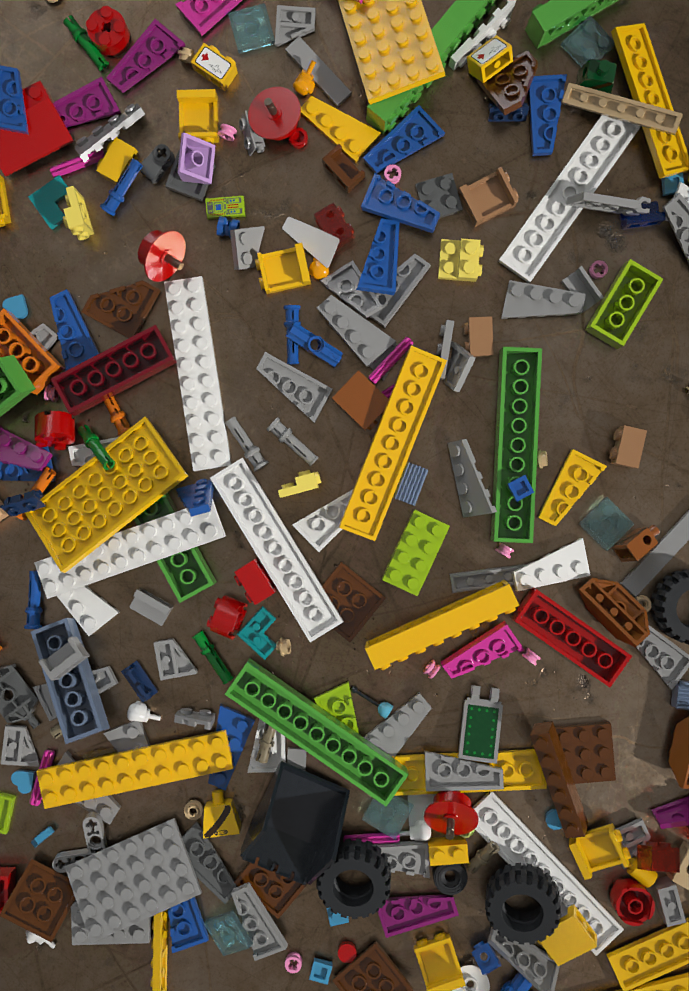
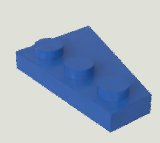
M0 65V129L29 135L20 71L17 68Z

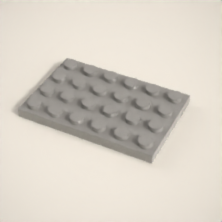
M175 818L65 866L91 944L202 894Z

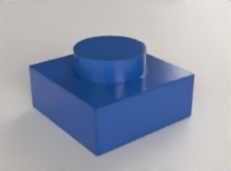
M526 475L507 483L515 501H519L534 493Z

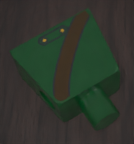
M590 59L578 70L575 84L611 94L617 64L608 60Z

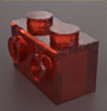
M333 202L316 212L314 220L320 230L339 238L337 251L353 241L355 231L351 224H346L343 219L345 215L341 207H336Z
M645 841V845L637 844V869L680 873V848L671 847V843L659 842V846L658 842Z

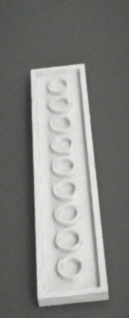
M602 115L498 262L527 283H530L583 209L566 206L567 198L582 192L594 193L641 126Z
M199 276L164 282L193 471L230 466L232 463L203 277Z
M244 458L239 459L210 477L309 642L343 623L344 621Z
M212 499L210 512L191 517L188 511L183 509L114 534L66 573L60 571L52 556L34 562L48 599L223 538L226 535Z
M493 791L488 792L472 807L479 818L475 830L488 843L490 841L497 843L500 849L497 853L508 864H511V866H514L515 863H521V865L532 864L534 868L539 867L543 869L544 874L548 873L552 877V881L556 882L560 893L561 917L567 915L569 906L574 904L597 934V947L591 950L596 956L624 930L615 918Z

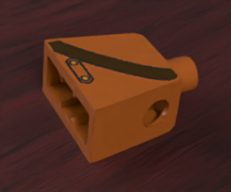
M653 524L648 528H637L613 544L611 548L621 562L638 561L658 544L655 537L660 534V531Z

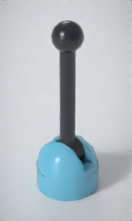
M356 686L350 688L352 693H357L377 706L380 716L385 719L388 717L393 708L392 704L388 702L379 704L359 691Z

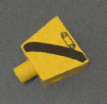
M222 789L212 791V801H207L204 806L203 839L240 834L242 826L234 799H224Z

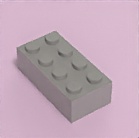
M75 900L71 906L72 945L150 943L154 934V930H152L154 917L151 916L91 944L77 901Z

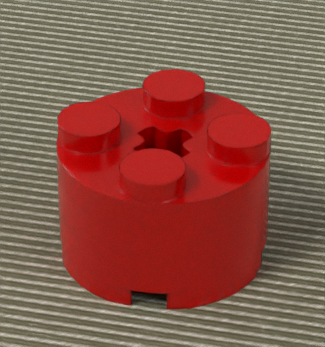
M103 6L90 15L86 21L87 32L100 53L105 56H119L123 54L130 44V31L123 16L109 6Z
M51 411L49 415H44V412L38 413L35 416V445L37 447L49 446L54 447L56 450H65L66 446L75 442V418L72 419L71 414L63 411Z
M224 595L222 598L218 597L214 604L216 610L213 616L209 617L206 626L210 628V631L233 640L236 636L233 634L234 631H239L247 611L243 609L248 606L247 603Z
M633 878L615 881L610 892V902L622 921L631 926H640L647 919L650 920L655 911V902L648 890Z

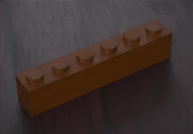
M550 721L534 724L530 738L566 838L585 837L588 820L554 723Z

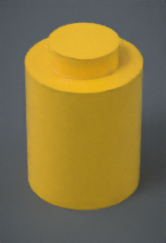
M639 857L631 858L629 861L627 873L644 887H651L655 883L658 873Z

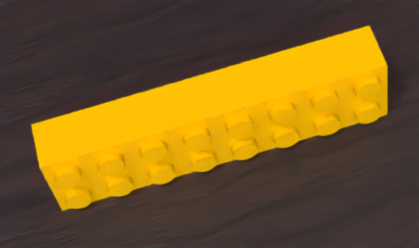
M502 580L366 641L365 650L374 669L384 670L391 666L390 663L394 661L402 662L408 659V655L414 652L415 654H420L426 651V647L432 644L433 646H438L444 643V639L450 636L451 638L460 636L462 634L461 631L466 629L474 630L480 626L479 623L484 621L492 622L498 618L497 615L502 613H512L519 604L510 584Z

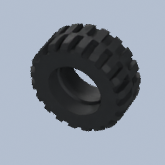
M683 569L682 571L672 572V576L666 575L663 578L664 583L657 584L655 588L658 591L653 593L651 597L655 599L654 603H651V610L655 612L652 614L653 620L658 622L657 627L664 631L665 635L689 645V624H684L679 620L676 610L679 598L689 590V569Z
M348 838L344 842L340 840L335 862L317 878L316 888L319 898L323 900V904L327 908H331V912L339 913L341 917L347 918L349 916L352 919H358L361 916L362 918L369 917L370 913L373 915L379 911V908H383L386 900L389 898L391 866L386 854H381L382 849L378 846H372V842H363L359 838H356V840ZM347 870H358L365 873L371 880L362 886H350L343 883L338 878V875Z
M515 863L514 866H511V864L505 865L504 870L502 868L498 869L495 875H492L489 879V884H487L485 900L487 920L490 922L493 930H498L497 934L503 938L504 936L507 937V940L510 942L517 941L521 945H524V943L531 945L536 944L538 940L540 942L546 940V936L550 937L554 933V929L558 927L559 919L561 918L560 893L556 882L552 881V877L548 873L544 874L543 869L539 867L534 868L532 864L521 865V863ZM514 895H528L537 900L540 906L529 912H521L511 908L505 901Z

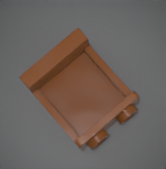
M359 370L332 397V400L360 425L364 431L367 428L371 431L378 423L376 419L380 415L383 416L389 400Z

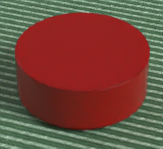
M296 127L295 131L289 136L291 146L296 149L306 146L308 135L303 128Z
M344 941L338 946V958L342 962L350 963L356 958L357 950L354 943Z

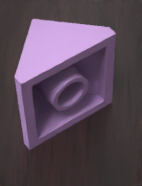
M184 132L181 134L177 173L182 182L212 184L216 145Z

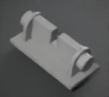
M245 110L239 119V128L244 135V147L248 150L249 156H251L255 150H257V153L263 152L265 143L263 138L252 130L248 121L247 111Z

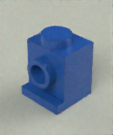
M481 941L473 946L475 950L471 953L482 975H487L502 965L488 942L485 944L484 941ZM482 953H486L488 955L486 961L482 960Z

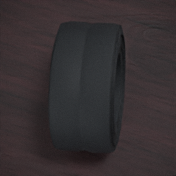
M464 864L438 865L433 867L434 884L440 892L446 895H455L465 888L468 874ZM447 871L455 873V877L452 880L445 878Z

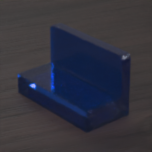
M657 201L648 204L641 203L643 209H650L649 213L636 216H625L621 213L622 230L660 225L666 220L665 212H659Z

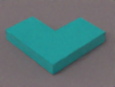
M60 175L28 196L52 230L64 222L63 216H65L57 205L67 195L66 188L68 187Z
M262 606L237 635L265 660L276 648V643L264 632L277 618Z

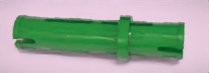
M72 15L68 16L70 21L66 17L63 24L73 35L74 41L81 45L99 71L104 70L102 66L106 69L109 66V62L106 61L87 36V31L81 28Z
M84 425L85 429L83 426H80L77 432L84 440V445L91 449L105 470H109L107 465L112 469L115 461L102 446L99 437L93 434L88 425Z
M203 630L195 634L192 638L201 649L200 653L205 655L223 682V685L230 682L234 677L215 651L214 644L209 642Z

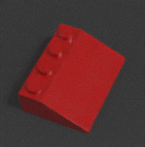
M40 80L22 89L29 135L0 129V169L4 176H8L74 142L48 90Z

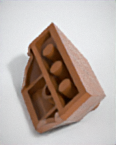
M591 578L578 590L587 610L617 640L636 648L650 635L647 610L618 582Z
M689 717L676 725L668 760L679 786L683 789H689Z

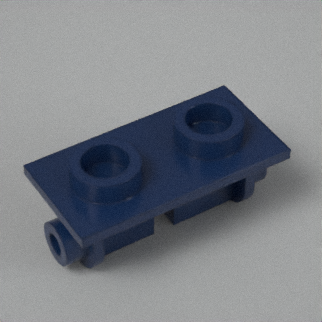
M492 101V103L488 104V122L526 121L529 111L528 103H523L521 108L504 116Z
M34 489L24 493V499L21 494L7 497L4 500V505H1L0 508L12 517L34 511L46 505L40 500L43 497L42 491Z
M135 661L121 671L142 702L149 700L158 693V690L138 661Z

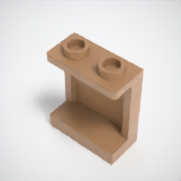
M502 167L497 168L496 172L469 186L465 184L459 187V198L474 227L515 207L518 202V193L515 188L511 187L509 175L506 171H503Z

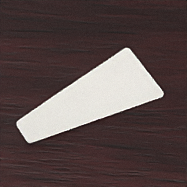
M288 217L282 229L298 243H302L303 247L328 268L339 244V238Z

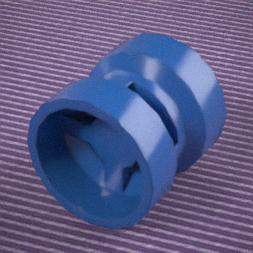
M220 216L217 224V236L223 237L227 235L231 238L230 230L239 229L240 220H228L226 217Z

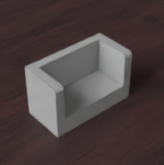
M77 637L68 638V643L47 659L38 661L51 681L59 680L90 656Z
M668 876L656 879L652 889L660 918L667 927L685 923L686 920L676 884Z

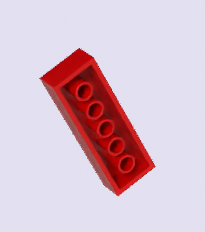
M535 588L530 589L511 616V619L608 687L613 685L632 657L625 650Z

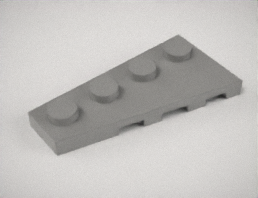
M67 750L57 765L75 762V760ZM111 795L76 802L77 805L88 812L100 814L102 820L109 825L121 808V805Z

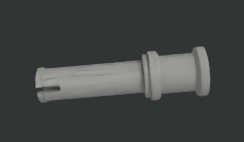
M232 417L225 422L244 450V457L249 459L253 465L254 472L269 464L268 460H265L259 452V447L253 445L236 417Z
M277 417L266 429L277 436L280 443L285 442L310 467L319 458L292 434V429L285 427L280 422V418Z

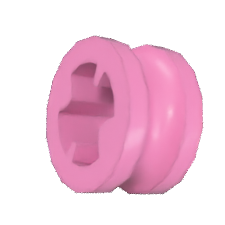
M221 124V131H218V135L225 140L234 141V134L237 133V130L230 125Z
M394 164L387 166L384 171V180L390 181L393 184L398 183L401 178V169ZM392 170L396 171L395 175H398L394 176L393 179L389 178L390 174H387L391 173Z
M601 260L595 261L589 268L590 276L594 279H601L608 272L607 264ZM594 266H601L603 274L595 273L594 270L596 268Z
M48 384L44 391V400H51L56 403L59 394L55 386L52 387L51 384Z
M499 542V548H496L495 551L510 559V553L515 550Z
M526 648V653H522V656L535 666L536 661L541 659L529 648Z
M431 660L424 668L423 674H428V678L432 679L439 671L441 665H436L435 660Z
M291 952L286 957L285 968L290 973H297L302 967V957L297 952ZM292 959L294 960V962L295 960L297 961L296 966H293V964L290 965V961Z

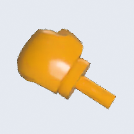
M313 60L307 71L302 69L293 83L294 90L303 96L308 93L312 94L315 88L314 75L311 74L316 64Z
M314 257L313 262L309 266V275L315 279L327 277L330 274L329 268H326Z

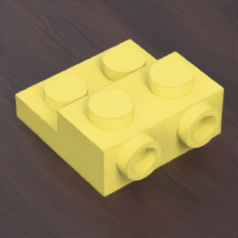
M74 186L67 187L65 199L69 208L63 209L65 216H63L66 228L71 230L73 235H77L78 240L88 239L94 232L84 197Z
M462 238L461 240L441 239L438 279L476 282L478 276L482 274V265L479 264V257H483L484 245H480L481 240Z
M310 470L299 472V477H295L297 485L294 486L293 482L281 485L282 489L278 490L279 497L283 498L319 488L318 484L321 483L319 472L311 473Z

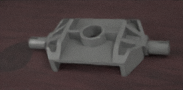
M15 663L0 666V714L7 723L27 720L32 728L35 729L40 725L33 716V712L39 703L38 697H36L14 668L16 666ZM6 690L12 691V699H7L5 697Z

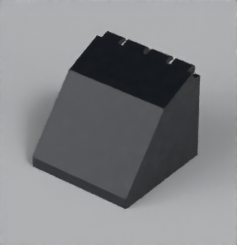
M281 761L251 820L240 849L242 860L255 864V860L258 857L257 866L273 871L274 866L277 865L276 874L290 879L291 872H294L292 880L306 885V883L311 885L336 860L350 790Z

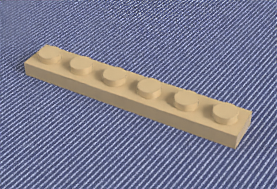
M573 83L568 84L562 101L563 104L672 135L676 134L683 113Z

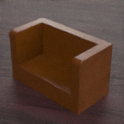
M340 144L322 158V165L347 193L365 179V172L363 170L359 171L342 152Z

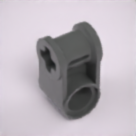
M165 144L157 145L149 156L141 162L143 167L140 172L153 184L157 183L174 163L175 156Z

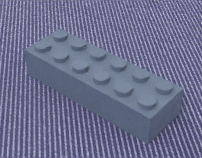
M65 618L31 631L39 660L50 657L67 644V639L70 637H77L83 645L75 618ZM88 658L59 680L51 681L43 670L65 744L110 728Z

